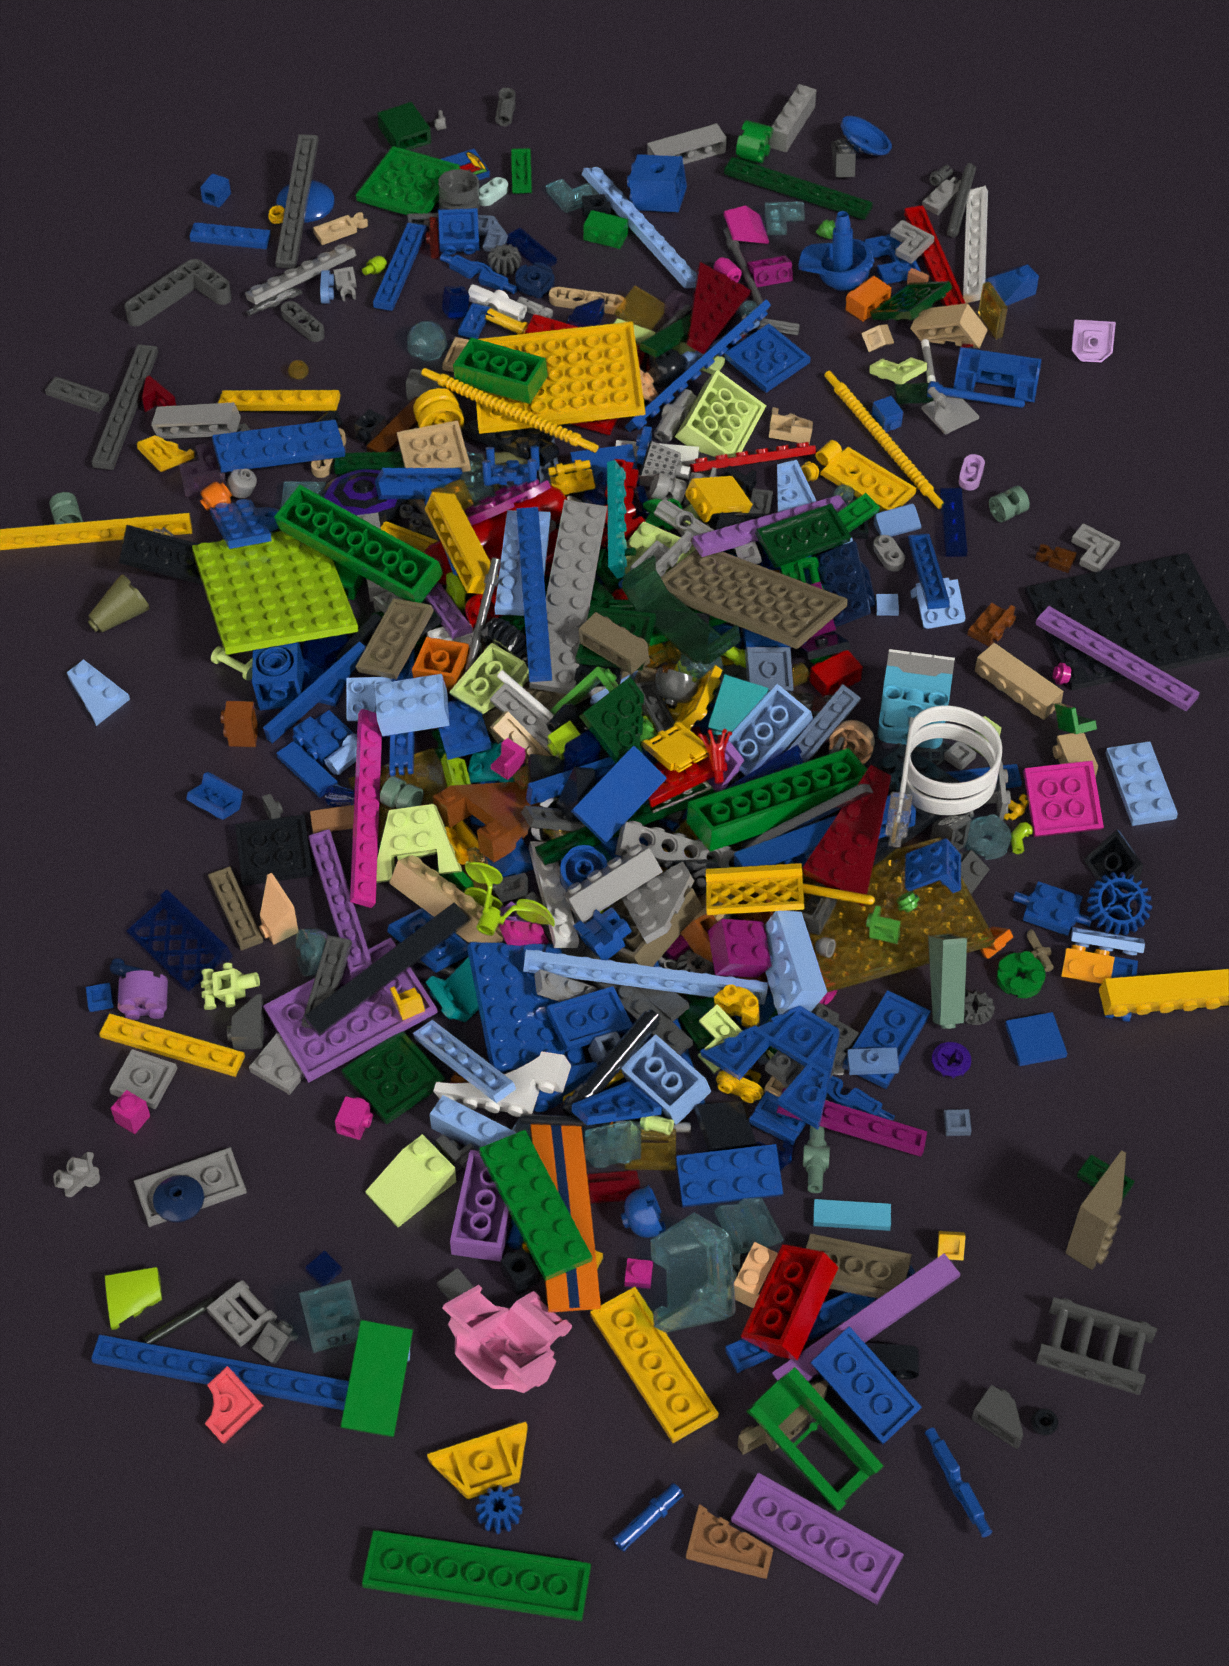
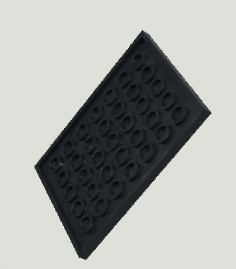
M1188 553L1027 586L1025 589V594L1037 618L1050 606L1162 671L1229 657V631ZM1042 629L1058 664L1065 663L1066 666L1071 667V677L1068 682L1071 691L1128 679Z

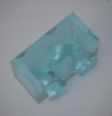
M631 1120L585 1130V1158L595 1168H606L612 1164L629 1163L632 1160L641 1159V1131Z

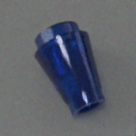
M337 784L326 789L325 801L332 807L354 805L355 790Z

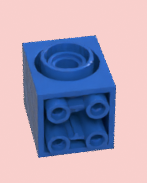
M637 154L636 160L631 166V174L627 177V186L631 190L630 202H633L634 207L638 211L679 212L687 188L682 156Z
M299 642L253 650L252 684L260 710L285 708L304 691L305 665Z

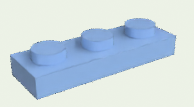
M1072 927L1071 941L1075 942V945L1089 947L1090 944L1097 945L1099 949L1105 951H1113L1114 948L1121 949L1123 953L1129 955H1137V952L1144 953V939Z

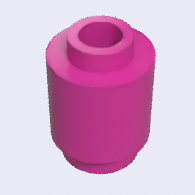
M722 257L714 264V270L727 275L728 278L735 282L740 280L742 272L730 259Z

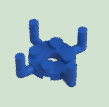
M539 446L530 447L531 459L527 460L528 464L523 465L519 464L517 460H509L506 462V465H495L494 447H487L486 460L482 461L484 485H507V481H514V484L519 485L536 480L537 471L540 469Z

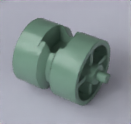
M1018 485L989 499L990 511L994 518L1001 523L1013 518L1014 515L1027 511L1030 506L1026 492Z

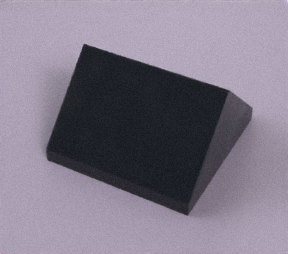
M1115 830L1083 859L1098 881H1101L1104 875L1110 879L1111 873L1114 872L1119 878L1121 872H1124L1126 879L1130 875H1134L1133 882L1137 883L1144 866L1119 830Z

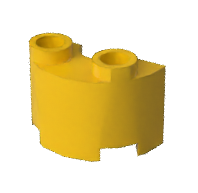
M729 984L714 996L715 1006L718 1004L730 1018L732 1016H740L742 1018V1026L746 1028L755 1025L757 1027L760 1026L758 999L748 989Z

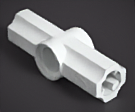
M473 284L469 288L467 301L491 307L493 310L520 322L524 319L527 306L509 299L504 291L496 290L492 292Z

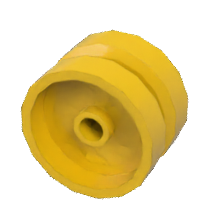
M436 388L428 390L421 394L413 405L414 415L419 428L457 420L460 430L464 425V417L459 408L457 397L448 389Z

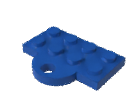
M240 499L235 503L216 504L215 508L210 507V514L229 549L270 542V532L279 528L274 518L279 510L271 507L256 508L252 500Z

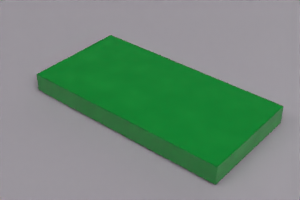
M364 1320L360 1321L340 1428L394 1437L413 1333L412 1329Z

